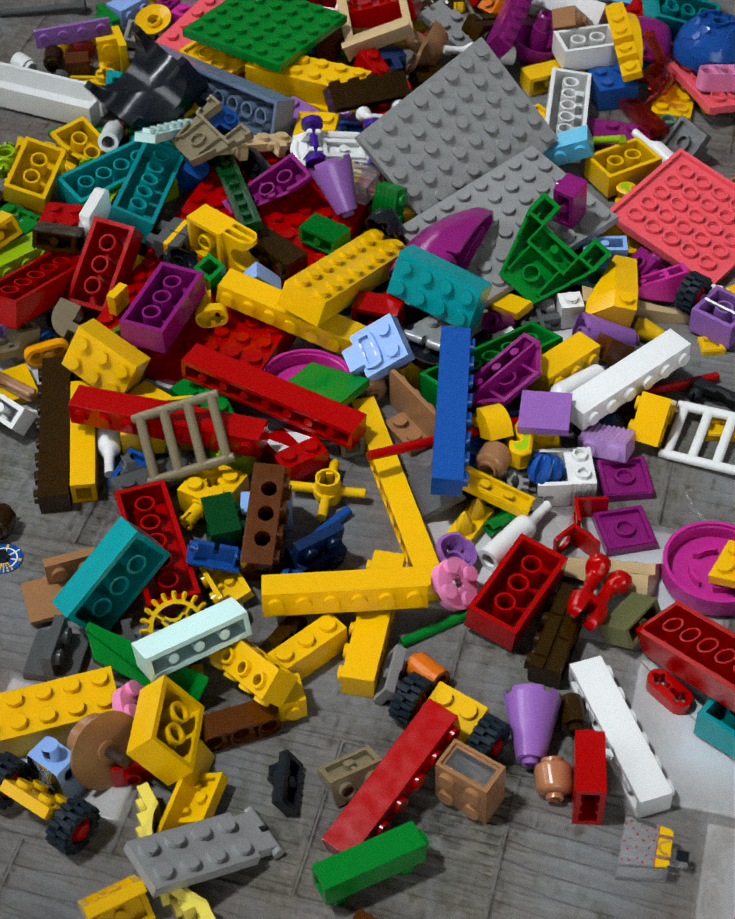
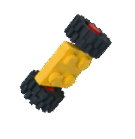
M414 671L403 678V683H399L397 692H394L392 696L394 699L389 704L391 707L388 709L391 718L408 726L428 698L458 716L461 732L457 740L498 761L500 753H503V748L508 743L507 738L510 737V724L490 714L488 707L441 681L436 686L433 681ZM460 751V756L463 753V758L484 771L489 770V766Z
M0 753V810H6L7 806L11 807L14 805L13 801L15 800L41 818L50 820L48 824L51 826L46 828L48 835L45 838L51 846L67 856L76 855L77 851L83 850V845L89 843V837L94 836L95 832L93 830L98 828L99 823L97 821L101 816L99 814L100 810L80 796L76 795L73 798H67L58 793L54 795L48 791L50 787L44 782L36 779L30 782L28 776L31 775V770H29L31 767L28 763L12 753Z

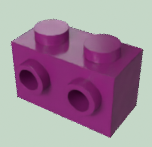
M567 173L562 180L557 181L553 189V200L561 206V210L553 219L554 222L573 229L584 216L587 204V180Z

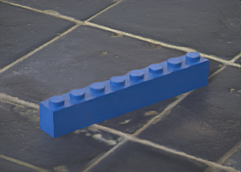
M442 326L431 495L461 497L462 488L468 487L469 471H464V466L469 467L470 451H465V446L470 447L471 431H466V427H471L472 412H467V408L472 407L473 393H468V389L473 388V375L469 374V371L474 369V356H470V353H474L475 338H471V328Z

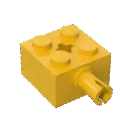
M222 465L189 475L177 489L180 510L185 512L178 519L179 524L184 529L187 527V530H191L199 519L203 520L202 497L232 492L234 502L239 501L240 503V492L249 491L248 474Z

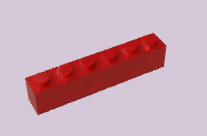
M428 698L322 837V841L328 851L335 855L389 830L391 820L396 814L399 815L404 811L408 804L409 796L414 790L417 791L422 787L427 772L431 767H435L436 762L442 756L448 744H451L454 739L459 737L461 727L456 714Z

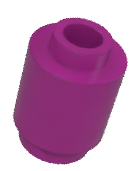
M492 310L483 316L482 325L488 333L495 334L510 326L514 329L515 320L509 313Z

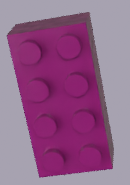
M161 261L120 318L121 338L131 345L166 354L206 294L204 272Z

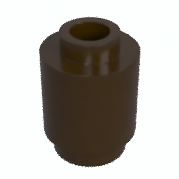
M50 45L44 50L43 65L51 73L60 70L63 65L64 53L57 45Z
M577 693L562 695L558 712L561 731L565 735L574 737L575 730L590 728L586 704Z

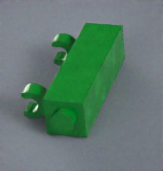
M411 820L312 864L313 882L325 905L334 903L335 907L347 902V896L398 873H400L401 877L414 871L413 866L426 861V848L429 847L427 836L422 829L418 830Z

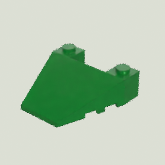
M545 192L528 209L499 272L501 278L523 298L532 301L533 305L595 275L612 255L611 251L594 238L578 256L549 230L547 226L560 213L561 206Z

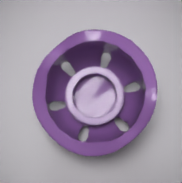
M450 532L438 539L435 553L439 563L450 557H458L463 559L469 566L475 564L477 560L475 545L461 533Z

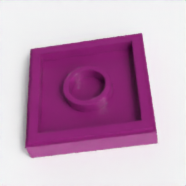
M644 456L629 457L626 464L605 459L595 460L594 467L601 495L607 496L609 502L654 499V489Z
M642 505L592 513L593 524L607 557L657 549L658 542Z

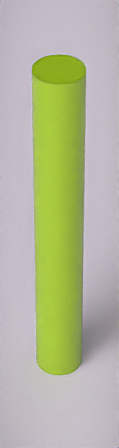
M625 135L592 136L594 145L626 142Z

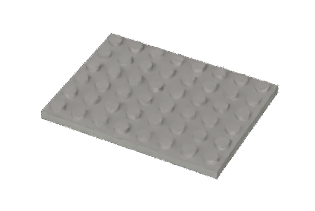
M481 36L354 139L389 183L408 189V202L406 205L416 217L527 148L533 146L543 153L559 138Z
M531 146L404 223L400 238L408 244L424 228L448 215L463 210L481 207L493 211L494 221L466 270L493 283L485 305L486 308L491 303L514 290L499 276V272L528 209L544 192L553 199V189L557 181L562 180L566 173L535 147ZM587 191L586 213L573 229L554 221L547 228L570 249L575 251L617 224L619 216Z

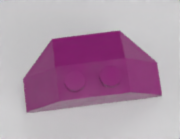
M524 332L473 375V388L468 389V393H473L472 405L488 406L500 403L506 406L522 390H525L542 375L541 342Z

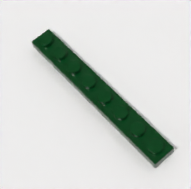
M218 155L212 158V163L235 220L255 232L263 229L262 220L234 155Z

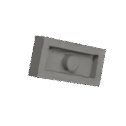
M397 644L384 656L373 702L382 705L387 700L391 701L394 699L392 696L394 692H397V686L399 683H403L398 677L404 672L407 664L404 660L406 648Z

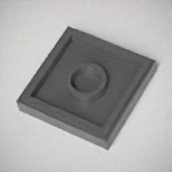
M432 464L406 478L423 522L467 499L464 490H462L461 497L431 495Z

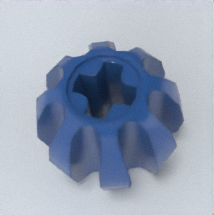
M546 452L536 453L528 463V477L537 485L538 483L562 481L565 474L564 461L554 454Z

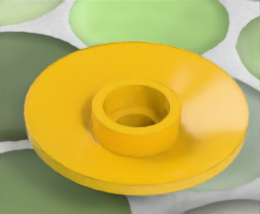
M161 4L148 5L137 13L135 25L137 24L147 35L161 33L171 23V12L166 6Z

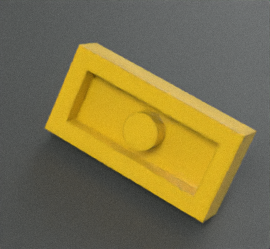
M480 498L472 500L446 534L459 532L474 543L484 530V521L494 517V509L485 506Z

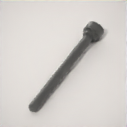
M75 0L74 3L0 9V17L70 10L87 13L86 0Z

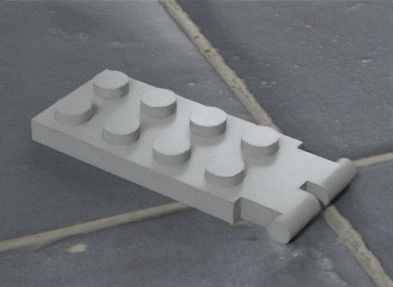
M439 0L429 6V8L421 11L418 19H416L418 22L422 21L429 28L435 20L438 21L449 35L448 46H465L469 42H473L469 35L462 31L466 17L455 8L451 10L445 5L444 0Z
M484 308L479 324L471 329V337L484 329L482 319L488 313L487 309ZM430 314L415 323L412 330L405 329L404 334L407 340L420 345L426 344L427 348L440 352L442 326H455Z
M253 806L247 807L243 814L236 816L228 812L126 842L124 852L152 897L258 865L262 857L272 855L277 859L284 854V850L271 831L263 832L267 826Z

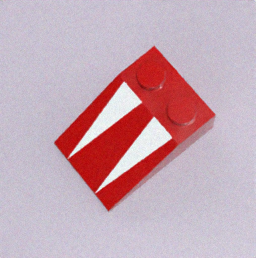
M292 424L269 433V439L262 452L261 459L267 464L286 465L287 475H291L292 481H309L315 478L318 471L329 468L328 450L316 435Z

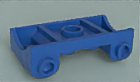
M222 104L223 109L214 115L209 122L222 135H225L237 127L239 116L235 111ZM186 160L176 176L178 187L185 192L196 188L207 177L209 164L205 161L193 167Z

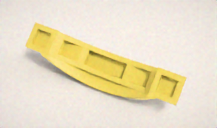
M148 782L137 786L139 798L135 800V804L139 812L136 814L139 826L135 828V832L138 838L154 834L155 824L161 820L159 803ZM187 887L156 896L163 907L170 904L176 918L215 919L207 900Z

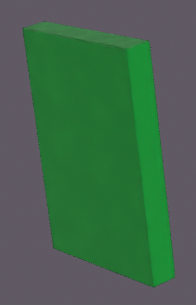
M314 362L309 363L288 380L346 406L370 386L368 378Z

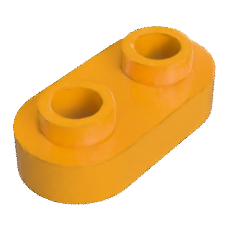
M54 338L32 344L24 350V359L30 367H41L42 358L64 357L69 348V342L64 338Z

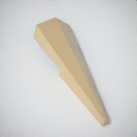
M581 286L580 294L586 307L587 298L594 288ZM638 300L637 311L632 323H636L638 318H647L653 323L689 324L691 315L679 310Z
M567 557L564 576L585 581V564L588 558ZM611 560L609 572L598 584L602 585L605 578L611 572L622 570L628 573L633 581L628 593L633 591L635 594L638 593L640 595L642 593L652 597L654 596L661 573V563Z

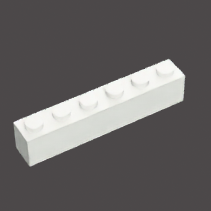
M669 329L571 392L573 394L570 421L582 431L589 426L595 425L607 414L615 412L624 403L632 401L636 395L650 389L653 384L662 378H667L679 367L685 366L690 360L691 343L672 329Z
M601 655L570 664L568 683L573 693L579 694L585 701L591 728L595 731H605L606 758L636 818L639 819L670 809L672 797L675 795L673 784L670 779L665 778L659 757L653 755L649 748V739L644 731H640L637 725L636 714L633 709L628 708L625 702L624 691L621 687H617L611 667L605 664Z

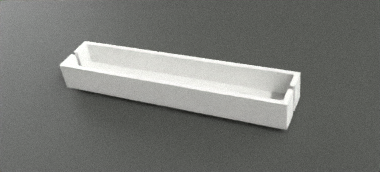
M0 62V107L70 123L84 115L93 127L108 112L84 87L87 82Z

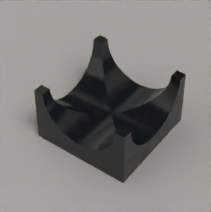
M136 24L131 29L135 37L136 50L128 70L113 83L96 85L88 80L84 87L108 112L120 121H124V124L132 130L138 132L142 131L143 127L150 128V126H157V124H164V122L171 123V121L182 119L209 85L186 58L181 56L179 60L175 59Z

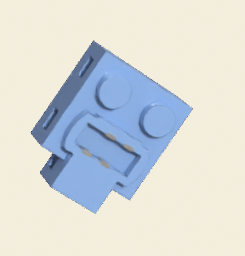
M390 313L349 336L352 346L342 351L350 372L358 376L365 373L366 377L372 381L383 378L389 374L390 370H397L415 359L397 317Z

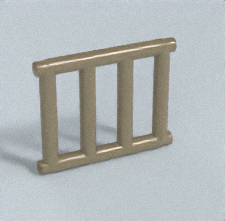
M218 389L206 391L131 415L132 423L137 426L149 473L147 483L165 480L166 483L237 460L234 452L231 453L217 401V398L220 397ZM205 402L208 403L221 453L220 456L210 459L206 458L193 406ZM184 410L197 463L184 467L170 418V413ZM160 417L173 467V470L161 474L158 471L146 424L147 420Z

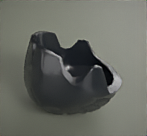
M379 208L365 219L367 229H379L392 239H400L402 235V222L393 209Z
M176 246L168 248L163 256V262L193 269L199 263L195 251L188 252Z

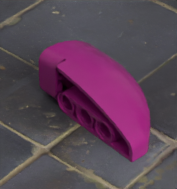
M475 207L448 215L424 228L405 247L414 244L467 270L494 221L493 211ZM396 258L395 262L393 263L391 269H390L389 272H388V275H389V278H390V279H391V276H392V273H393V270H394V267H395L397 258Z

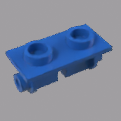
M197 538L195 541L190 540L189 545H187L186 564L239 574V560L242 550H239L238 546L220 544L217 551L214 550V542Z

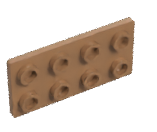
M395 369L390 370V405L399 414L384 421L389 435L398 444L434 436L436 413L434 406L428 403L421 396V393L408 383L405 376L400 375ZM423 448L406 453L410 457H412L428 448Z
M95 546L42 559L46 577L21 583L31 626L53 621L55 615H63L52 601L92 553Z

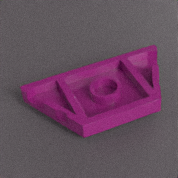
M587 117L586 125H588L592 136L625 135L627 141L634 138L631 132L637 128L642 134L653 141L656 137H662L663 128ZM598 144L595 147L597 150H602L616 144Z

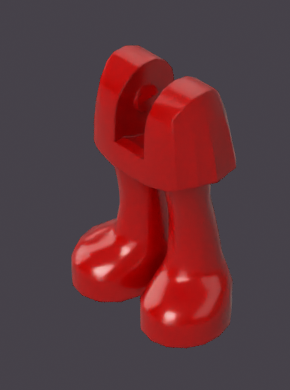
M601 553L590 555L585 564L586 578L581 589L572 591L567 603V614L572 618L578 616L583 609L588 612L587 617L582 623V626L588 631L596 629L607 619V605L611 598L628 592L633 582L631 576L625 571H613L605 578L599 594L596 596L593 593L611 568V560Z

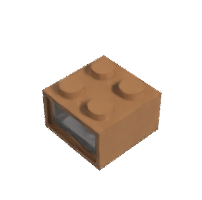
M454 739L435 764V796L445 805H453L463 811L468 818L478 820L486 825L504 800L506 767L463 742Z

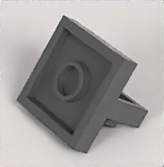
M681 115L662 143L674 153L679 148H682L707 164L713 158L707 153L708 148L706 147L712 137L687 117Z
M55 615L50 630L38 629L22 672L24 679L47 682L82 673L90 650L88 637L85 634L72 633L71 627H68L66 617L64 615Z

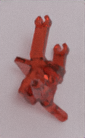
M646 30L643 36L647 40L656 61L642 71V78L635 79L639 84L649 83L647 88L649 91H652V94L640 105L641 111H646L661 95H666L677 84L675 75L666 70L673 60L671 58L666 60V56L653 30H650V32Z

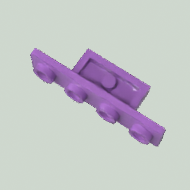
M109 17L37 29L33 31L37 48L40 49L50 45H62L112 35Z

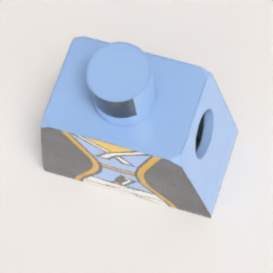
M50 736L44 737L27 754V763L31 767L29 769L31 770L29 777L47 784L50 787L48 791L54 795L58 793L67 798H73L76 795L79 796L86 789L75 779L70 765L71 751L60 744L55 738Z

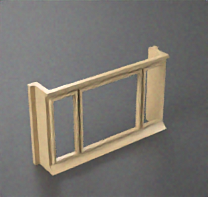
M337 0L339 13L347 15V23L342 26L344 42L341 45L349 63L353 57L358 55L360 50L378 49L411 36L415 38L407 0H399L402 18L355 35L353 34L347 3L351 0Z

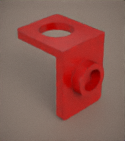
M607 496L574 497L573 523L575 522L581 527V517H592V513L607 511L609 498Z
M575 522L554 538L553 550L558 553L563 552L572 544L589 556L594 553H600L601 542L592 533L584 530ZM567 536L565 542L560 546L561 541Z
M137 762L130 763L125 768L121 766L110 768L115 788L125 785H136L153 779L152 773Z

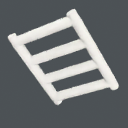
M679 400L677 404L678 413L664 449L660 448L658 457L735 475V465L723 463L735 428V412ZM688 412L701 414L702 418L689 453L685 454L674 451ZM714 417L727 421L714 457L711 460L698 457L711 419Z

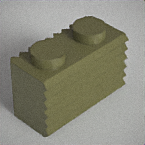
M632 591L599 626L605 643L629 649L637 646V642H640L635 629L661 612L657 598L655 596H647L646 594L643 595L642 593L640 595L638 593L635 594Z

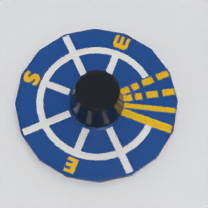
M0 544V574H6L18 568L23 561V553L16 545Z

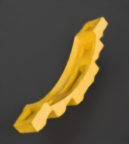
M623 1L604 6L623 83L642 78L643 39L637 16L626 12Z

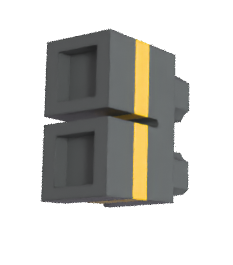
M174 217L170 222L161 220L157 226L158 235L149 233L146 237L147 248L155 250L156 258L164 255L168 248L175 246L190 252L187 220Z

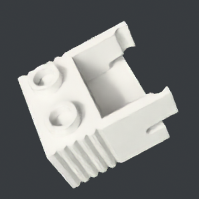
M590 447L532 449V456L539 452L554 454L560 457L565 465V474L562 481L538 483L537 497L543 496V502L549 501L552 506L573 505L574 497H596L597 479Z

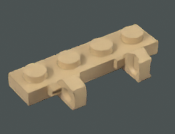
M282 131L276 132V134L258 133L253 135L254 138L220 155L234 154L239 161H247L249 147L255 148L258 152L272 151L278 158H285L286 150H290L293 140L288 133Z

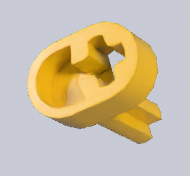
M206 290L205 296L195 310V321L202 328L223 326L228 321V309L222 303H212V291Z

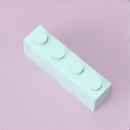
M230 597L131 643L137 666L153 682L164 674L168 675L252 635L247 611L233 597Z

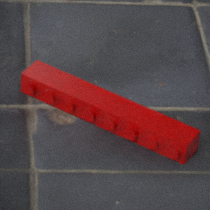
M196 343L181 359L182 378L210 390L218 389L221 395L350 450L353 449L366 432L367 414L209 347Z
M79 385L68 403L71 423L139 435L136 424L132 423L131 415L171 402ZM193 406L204 448L220 451L209 409ZM184 410L170 413L177 443L192 445ZM220 411L231 453L260 458L269 439L268 420ZM160 417L147 420L146 424L150 438L165 440Z

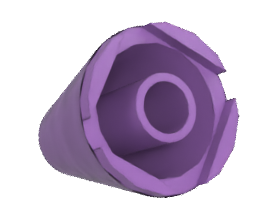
M350 154L343 155L344 158L341 160L335 157L314 165V168H309L311 176L337 216L341 215L342 218L354 215V210L357 209Z
M581 312L582 314H578L574 321L572 335L581 331L596 341L601 332L631 346H638L639 335L636 334L634 329L587 312Z
M517 684L512 686L511 692L508 693L507 689L504 691V703L508 723L511 726L510 732L516 761L521 763L524 768L534 769L541 762V759L547 756L561 705V693L555 688H552V692L546 691L542 684Z

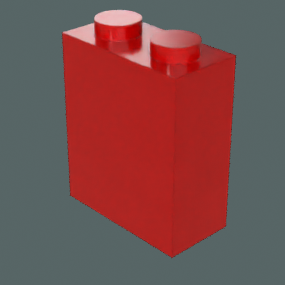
M593 729L575 730L571 759L573 790L571 792L572 824L602 825L607 795L605 731H595Z

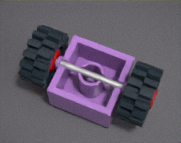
M691 271L690 274L686 275V279L681 281L682 285L677 289L679 291L675 294L674 307L691 315L688 330L700 336H705L708 340L718 345L720 343L726 349H729L735 343V294L718 285L712 289L713 281H711V278L699 272Z

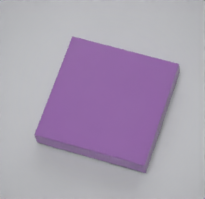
M522 390L517 433L569 436L573 393Z

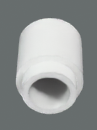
M22 52L15 53L11 58L10 64L39 70L37 62Z

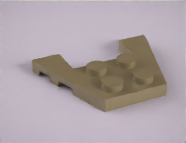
M212 94L207 97V104L203 108L199 107L196 110V117L191 123L186 122L171 140L172 145L193 167L254 138L252 132L243 123L223 136L208 121L223 109L222 104Z

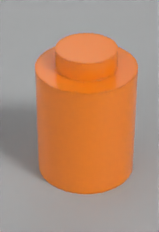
M424 651L412 654L407 660V674L413 671L433 681L436 686L440 681L445 684L447 683L450 672Z

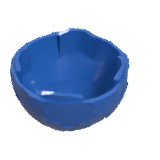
M710 9L692 17L684 23L674 39L672 45L674 58L685 67L696 72L699 71L701 65L735 64V16L730 13L723 14L722 11Z

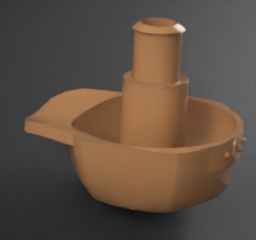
M435 20L425 35L414 29L415 38L411 36L401 40L406 43L405 47L414 52L406 66V75L412 72L416 73V67L437 65L444 56L443 48L444 45H448L449 35L438 21Z

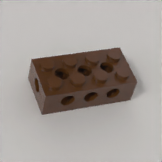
M254 462L240 558L245 580L261 581V575L278 574L282 571L281 549L285 548L286 540L284 524H288L289 509H287L288 500H291L292 495L291 475H287L286 465Z

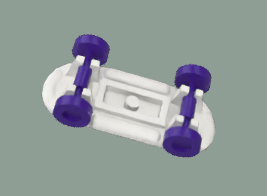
M308 115L301 120L302 130L305 132L293 139L290 153H293L306 168H314V165L335 157L341 160L344 158L343 155L350 154L353 170L380 172L354 139L360 132L321 131L323 121L318 115ZM372 117L366 119L363 122V131L379 118Z

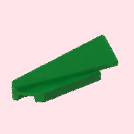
M91 622L87 623L86 636L88 637L93 661L96 665L102 668L111 666L113 674L127 681L136 680L144 687L152 683L137 666L131 645L132 641ZM186 666L166 675L198 702L205 693L209 682V677Z

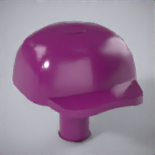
M547 10L540 11L538 20L525 17L513 44L516 47V58L528 65H534L556 59L552 53L553 31L555 30L553 29L551 12Z
M639 16L637 18L642 31L643 60L658 62L670 52L672 45L670 27L654 17Z

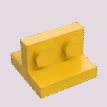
M119 25L111 26L112 35L95 38L99 63L105 62L107 67L115 71L126 72L130 67L127 44Z
M134 874L77 901L85 919L156 918L145 893L147 891L145 884L141 878Z

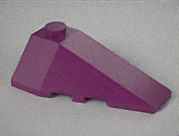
M290 153L246 185L255 206L258 207L296 192L310 182L313 177L293 153ZM226 198L224 201H222V204L229 211V213L232 216H234L229 205V202Z

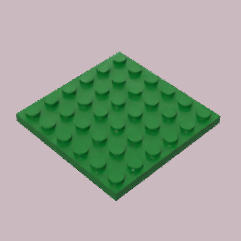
M225 0L182 29L185 38L280 73L346 24L347 15L339 13L337 10L325 8L320 4L308 2L307 0Z

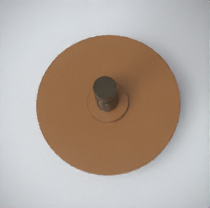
M117 710L93 713L83 717L72 728L67 739L66 748L71 751L70 765L72 773L81 785L92 790H104L113 787L110 768L117 766L125 768L130 763L136 762L126 754L134 720L132 716Z

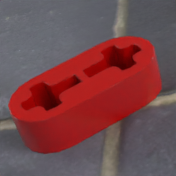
M653 669L648 673L646 690L666 709L676 715H684L691 710L693 695L687 687L664 669Z

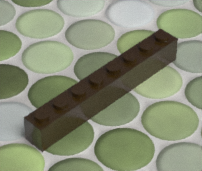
M64 357L42 358V368H38V378L41 384L37 385L38 398L41 401H37L38 416L40 415V418H36V428L40 435L35 436L36 448L39 452L35 453V465L38 470L34 471V481L38 489L33 490L34 503L40 506L41 514L72 511V495L70 490V413L68 403L70 402L71 381H74V373L61 364Z

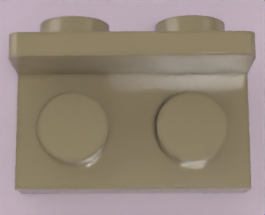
M367 745L317 768L319 778L331 791L333 802L337 807L351 801L382 758Z

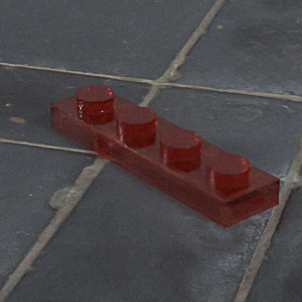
M619 98L618 106L640 128L645 130L649 136L660 137V135L669 134L670 126L638 98Z

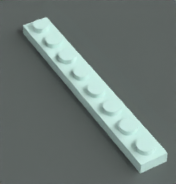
M196 116L178 119L177 121H171V123L164 122V124H157V126H150V128L143 127L142 131L135 132L134 141L156 144L171 140L186 122L191 123Z

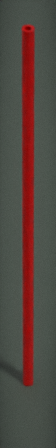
M712 372L655 385L644 391L659 395L689 388V384L698 378L715 382L719 381L720 377L718 372ZM519 416L510 418L513 428L516 422L518 421ZM478 427L466 428V431H471V437L480 436ZM434 436L367 451V458L371 461L432 447Z

